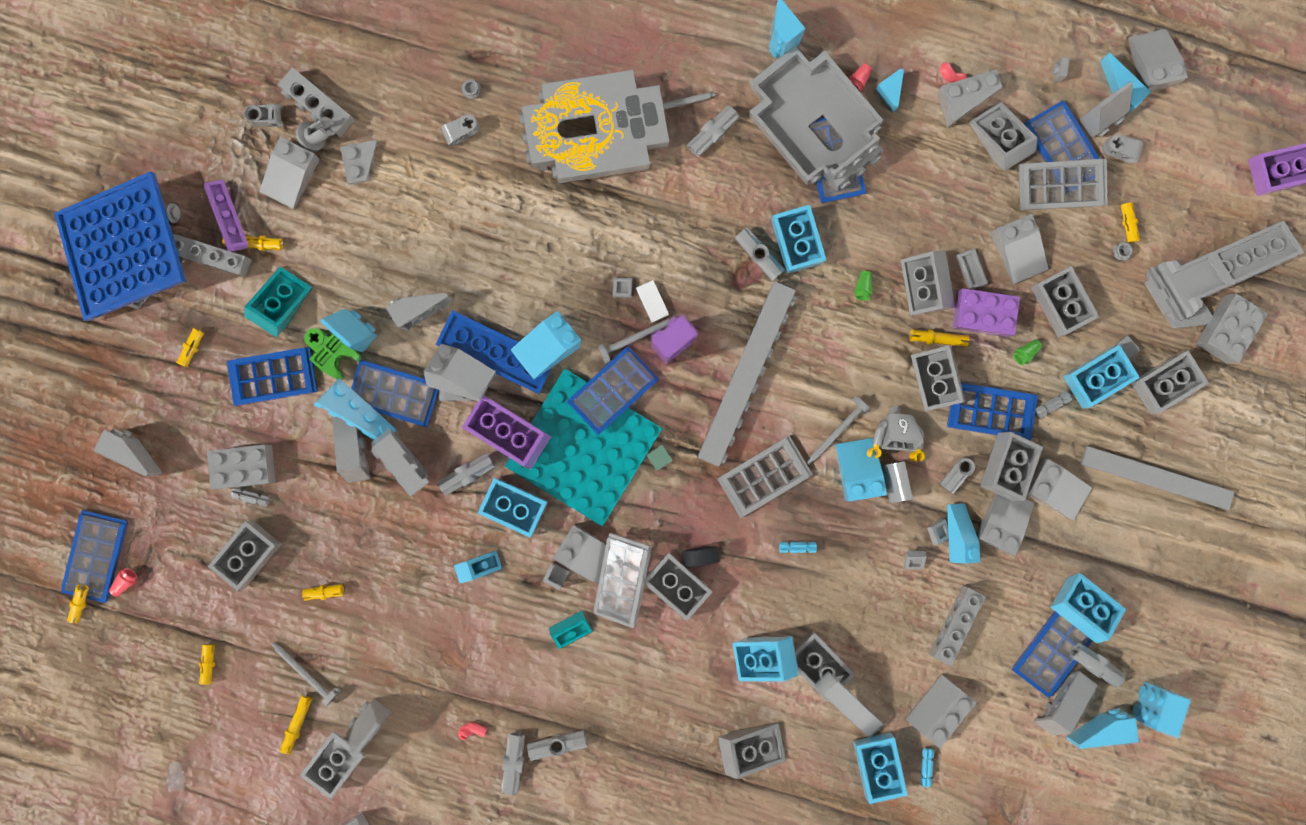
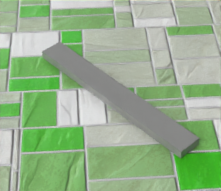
M1085 446L1080 465L1225 510L1230 509L1234 496L1233 491L1089 446Z

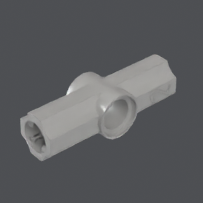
M727 105L714 119H710L702 127L701 132L687 144V147L699 158L712 144H716L725 135L726 130L739 119V115L732 107Z
M748 227L743 229L734 238L771 281L775 280L785 271L771 255L768 248L756 238ZM762 250L765 255L764 258H757L755 251Z
M486 453L474 461L467 462L456 468L455 472L437 481L440 490L446 496L462 486L465 487L479 479V476L496 466L490 455Z
M1079 642L1071 647L1069 656L1085 666L1086 670L1098 678L1101 677L1116 688L1124 683L1126 674L1111 665L1110 661L1098 653L1092 652Z
M584 730L564 735L558 734L551 738L527 743L530 761L549 756H560L566 752L588 747ZM558 741L562 744V748L555 749L552 743Z
M518 732L509 733L507 751L503 760L502 771H504L501 792L507 795L518 794L520 775L524 766L525 734Z

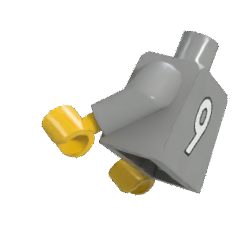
M898 406L890 408V413L880 421L872 441L874 445L867 450V456L871 457L874 450L876 452L875 458H879L881 456L879 446H881L882 449L912 451L909 455L911 461L924 460L925 454L921 451L923 449L924 431L916 423L914 416L902 414Z

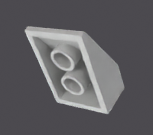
M1167 29L1128 38L1138 80L1150 91L1178 85L1188 78L1184 60Z
M1131 81L1079 119V122L1091 138L1097 134L1101 137L1110 130L1108 126L1112 123L1116 126L1125 119L1123 115L1130 110L1133 87Z
M1002 102L970 121L971 127L987 152L1003 171L1036 152L1037 137Z
M280 137L271 153L259 192L295 209L320 159L314 153Z
M1032 214L990 232L1012 284L1049 270L1040 231Z
M447 293L396 298L389 303L390 306L386 309L398 328L407 332L454 302V300Z
M440 344L424 370L428 387L476 401L482 399L496 374V371L462 350Z
M113 428L112 430L103 431L94 449L95 452L146 477L162 476V470L141 442L132 436V432L123 428L121 430Z
M1041 459L1035 469L1027 495L1074 521L1092 487L1053 461Z
M995 493L976 532L978 540L1015 556L1023 541L1034 503L1027 499L1025 501H1011Z
M574 524L553 559L599 585L606 543ZM613 548L612 557L620 560L623 554ZM611 562L609 574L613 572L617 563Z
M375 699L370 703L366 701L359 710L362 713L358 719L354 717L348 724L350 729L346 736L354 757L370 743L392 714L391 711Z
M779 723L738 730L718 737L725 775L739 779L786 761Z
M333 731L300 776L328 798L332 799L365 754L360 752L354 757L348 741Z

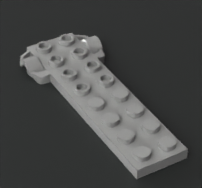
M1281 221L1180 266L1178 261L1172 260L1162 262L1156 267H1151L1146 273L1147 281L1144 284L1163 316L1167 315L1173 320L1183 321L1195 315L1203 306L1201 299L1299 257L1304 251L1286 223Z

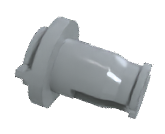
M322 117L316 122L305 121L301 123L296 129L297 141L304 149L310 152L319 151L324 147L328 136L334 134L333 131H325V129L334 124L330 118Z

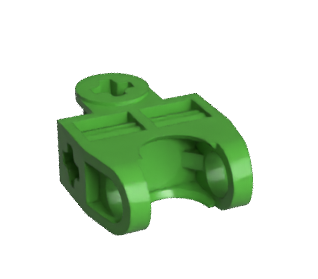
M316 328L309 329L305 333L304 340L306 344L315 351L309 360L324 373L335 379L340 378L343 380L345 378L340 373L341 370L338 367V362L342 357H352L357 362L362 359L358 351L347 347L334 334L329 336L324 331ZM314 335L318 336V342H315Z

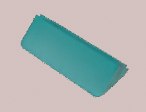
M583 611L549 628L550 636L558 649L593 632Z

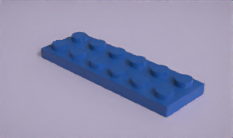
M453 310L435 344L437 346L444 344L458 348L496 371V374L537 394H540L552 368L533 380L511 352V349L518 341Z

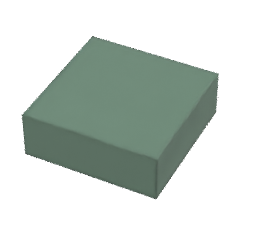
M663 445L647 454L656 471L673 461Z

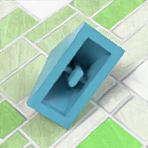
M904 69L896 71L878 84L875 89L891 112H895L899 105Z

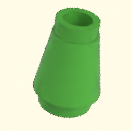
M861 271L854 290L856 299L868 301L873 295L871 272Z
M1034 339L1017 348L1013 358L1019 365L1029 364L1042 348V344L1037 339Z

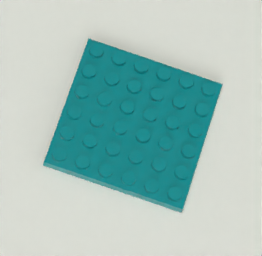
M564 369L531 422L532 425L551 436L532 469L522 466L509 458L504 467L600 526H603L662 428L628 408L601 434L597 435L567 403L587 382ZM592 387L601 399L606 395L596 387ZM589 392L579 399L588 409H591L598 402ZM610 396L604 401L613 411L622 405V403ZM602 405L592 412L601 423L610 416L609 412Z

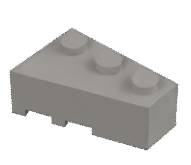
M997 69L940 87L937 91V96L948 128L990 99L1002 88Z
M338 416L332 417L337 472L347 483L371 479L362 430L355 426L347 425L346 421Z
M390 428L371 442V451L374 456L383 461L385 468L394 475L410 497L429 483L427 470Z
M1080 671L1070 672L1055 691L1057 696L1051 704L1047 702L1044 706L1047 709L1041 718L1036 717L1033 722L1051 735L1073 733L1078 727V720L1087 710L1088 702L1095 696V690L1098 685Z

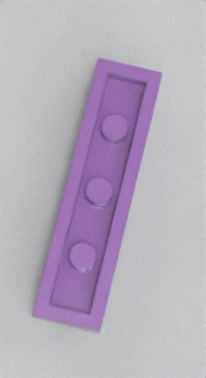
M224 180L204 183L205 191L228 252L248 248L247 240Z

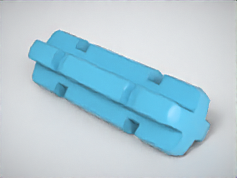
M780 542L779 552L806 553L808 551L809 553H815L817 551V544L815 542H790V544L788 542Z
M923 748L922 756L924 758L922 759L921 767L923 777H921L920 784L923 787H931L934 750Z

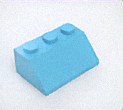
M783 0L777 1L772 19L769 43L771 55L778 59L792 47L796 46L799 48L805 31V27Z

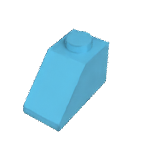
M493 551L456 564L454 568L459 583H464L500 570L502 566L497 551Z

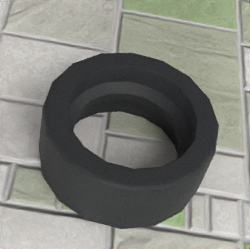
M718 546L699 547L682 551L685 567L703 566L721 561Z

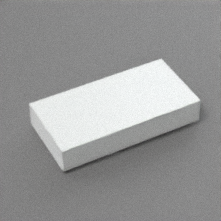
M653 280L636 288L651 323L669 316Z

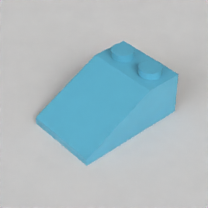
M345 308L320 320L347 347L362 353L378 337L374 333L376 329L368 322L364 324L360 320L362 316L354 309L350 311Z
M559 311L542 321L511 349V352L533 380H535L580 348L581 339Z
M873 438L835 444L845 501L849 502L887 495L879 458H875L876 452L873 450L872 456H867V450L874 445L872 443Z
M1119 708L1108 709L1109 712L1100 713L1073 733L1067 735L1066 738L1067 741L1079 749L1139 742L1136 718L1130 716L1127 712L1121 711Z

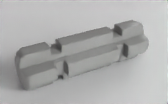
M1067 391L1061 393L1060 397L1056 396L1045 402L1044 406H1038L1035 410L1036 414L1043 418L1048 415L1047 412L1051 413L1062 407L1063 403L1071 402V395Z
M237 487L233 488L231 492L233 499H241V501L256 505L259 503V506L267 507L270 501L267 495L262 494L259 496V493L248 490L242 491V489Z

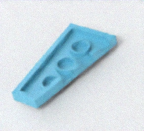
M340 378L314 404L318 408L322 407L329 411L328 414L333 417L338 416L345 420L347 425L357 427L362 430L363 434L374 440L389 428L394 433L396 432V429Z

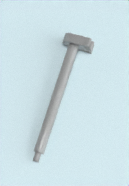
M708 92L663 103V109L666 110L708 100L716 96L715 92Z
M667 319L608 347H604L603 344L597 346L605 365L611 362L608 353L667 327L670 320Z
M855 396L852 399L858 407L814 451L807 461L808 464L815 461L862 411L867 413L870 410L859 397Z
M272 643V646L275 648L274 650L325 698L322 701L325 706H328L341 692L338 687L329 693L280 645Z

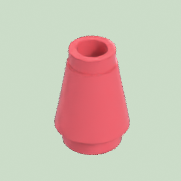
M863 64L848 78L859 92L864 89L872 68L867 64Z
M129 568L120 570L109 592L113 596L119 597L120 594L136 583L137 574Z

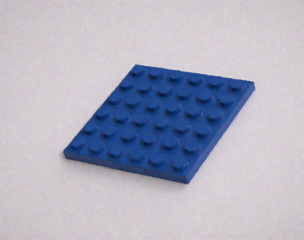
M148 172L54 213L83 320H93L186 282L155 173Z

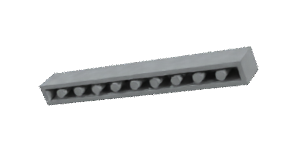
M776 281L772 284L697 458L718 467L720 463L724 465L728 456L725 453L727 447H732L736 436H733L735 429L740 428L743 419L740 417L743 411L747 412L751 401L748 399L750 394H755L759 385L756 383L758 376L762 377L766 366L763 364L766 358L770 359L774 349L771 346L773 341L777 342L782 332L779 331L781 323L785 324L789 314L786 312L788 307H792L797 296H794L796 290Z

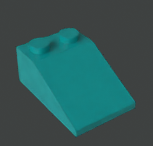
M279 267L244 306V317L277 338L290 323L312 290V287L284 268Z

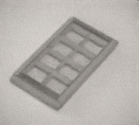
M1107 159L1019 164L1020 210L1107 206Z
M787 436L723 474L717 480L738 515L742 518L813 474L791 437Z
M609 533L594 614L631 628L636 627L652 550L650 545Z

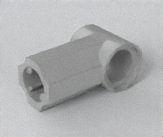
M965 457L958 458L939 484L954 494L968 475L974 472V462ZM967 461L969 467L963 472L960 465L962 462Z

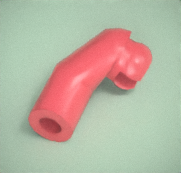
M946 62L940 66V73L946 82L953 83L966 79V73H955L949 63Z
M469 722L461 726L458 737L466 740L468 736L474 733L484 737L488 728L475 722Z

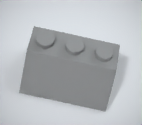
M931 251L901 260L910 316L955 308L946 251Z
M941 674L905 719L938 748H941L977 703Z

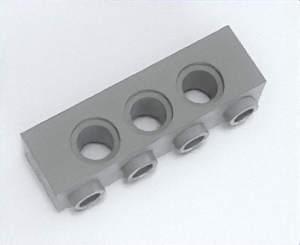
M293 67L277 84L282 89L280 93L289 100L293 98L297 101L295 105L303 112L309 111L311 113L309 117L315 122L322 117H326L329 113H334L331 118L334 124L325 129L327 132L333 131L334 134L332 136L336 134L341 138L355 121L351 115ZM304 89V93L298 96V91ZM314 101H319L318 106L312 108V103Z
M173 234L179 257L247 278L252 259Z
M962 586L929 655L952 666L986 596Z

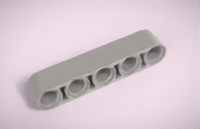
M827 672L814 685L869 738L884 725L830 672Z

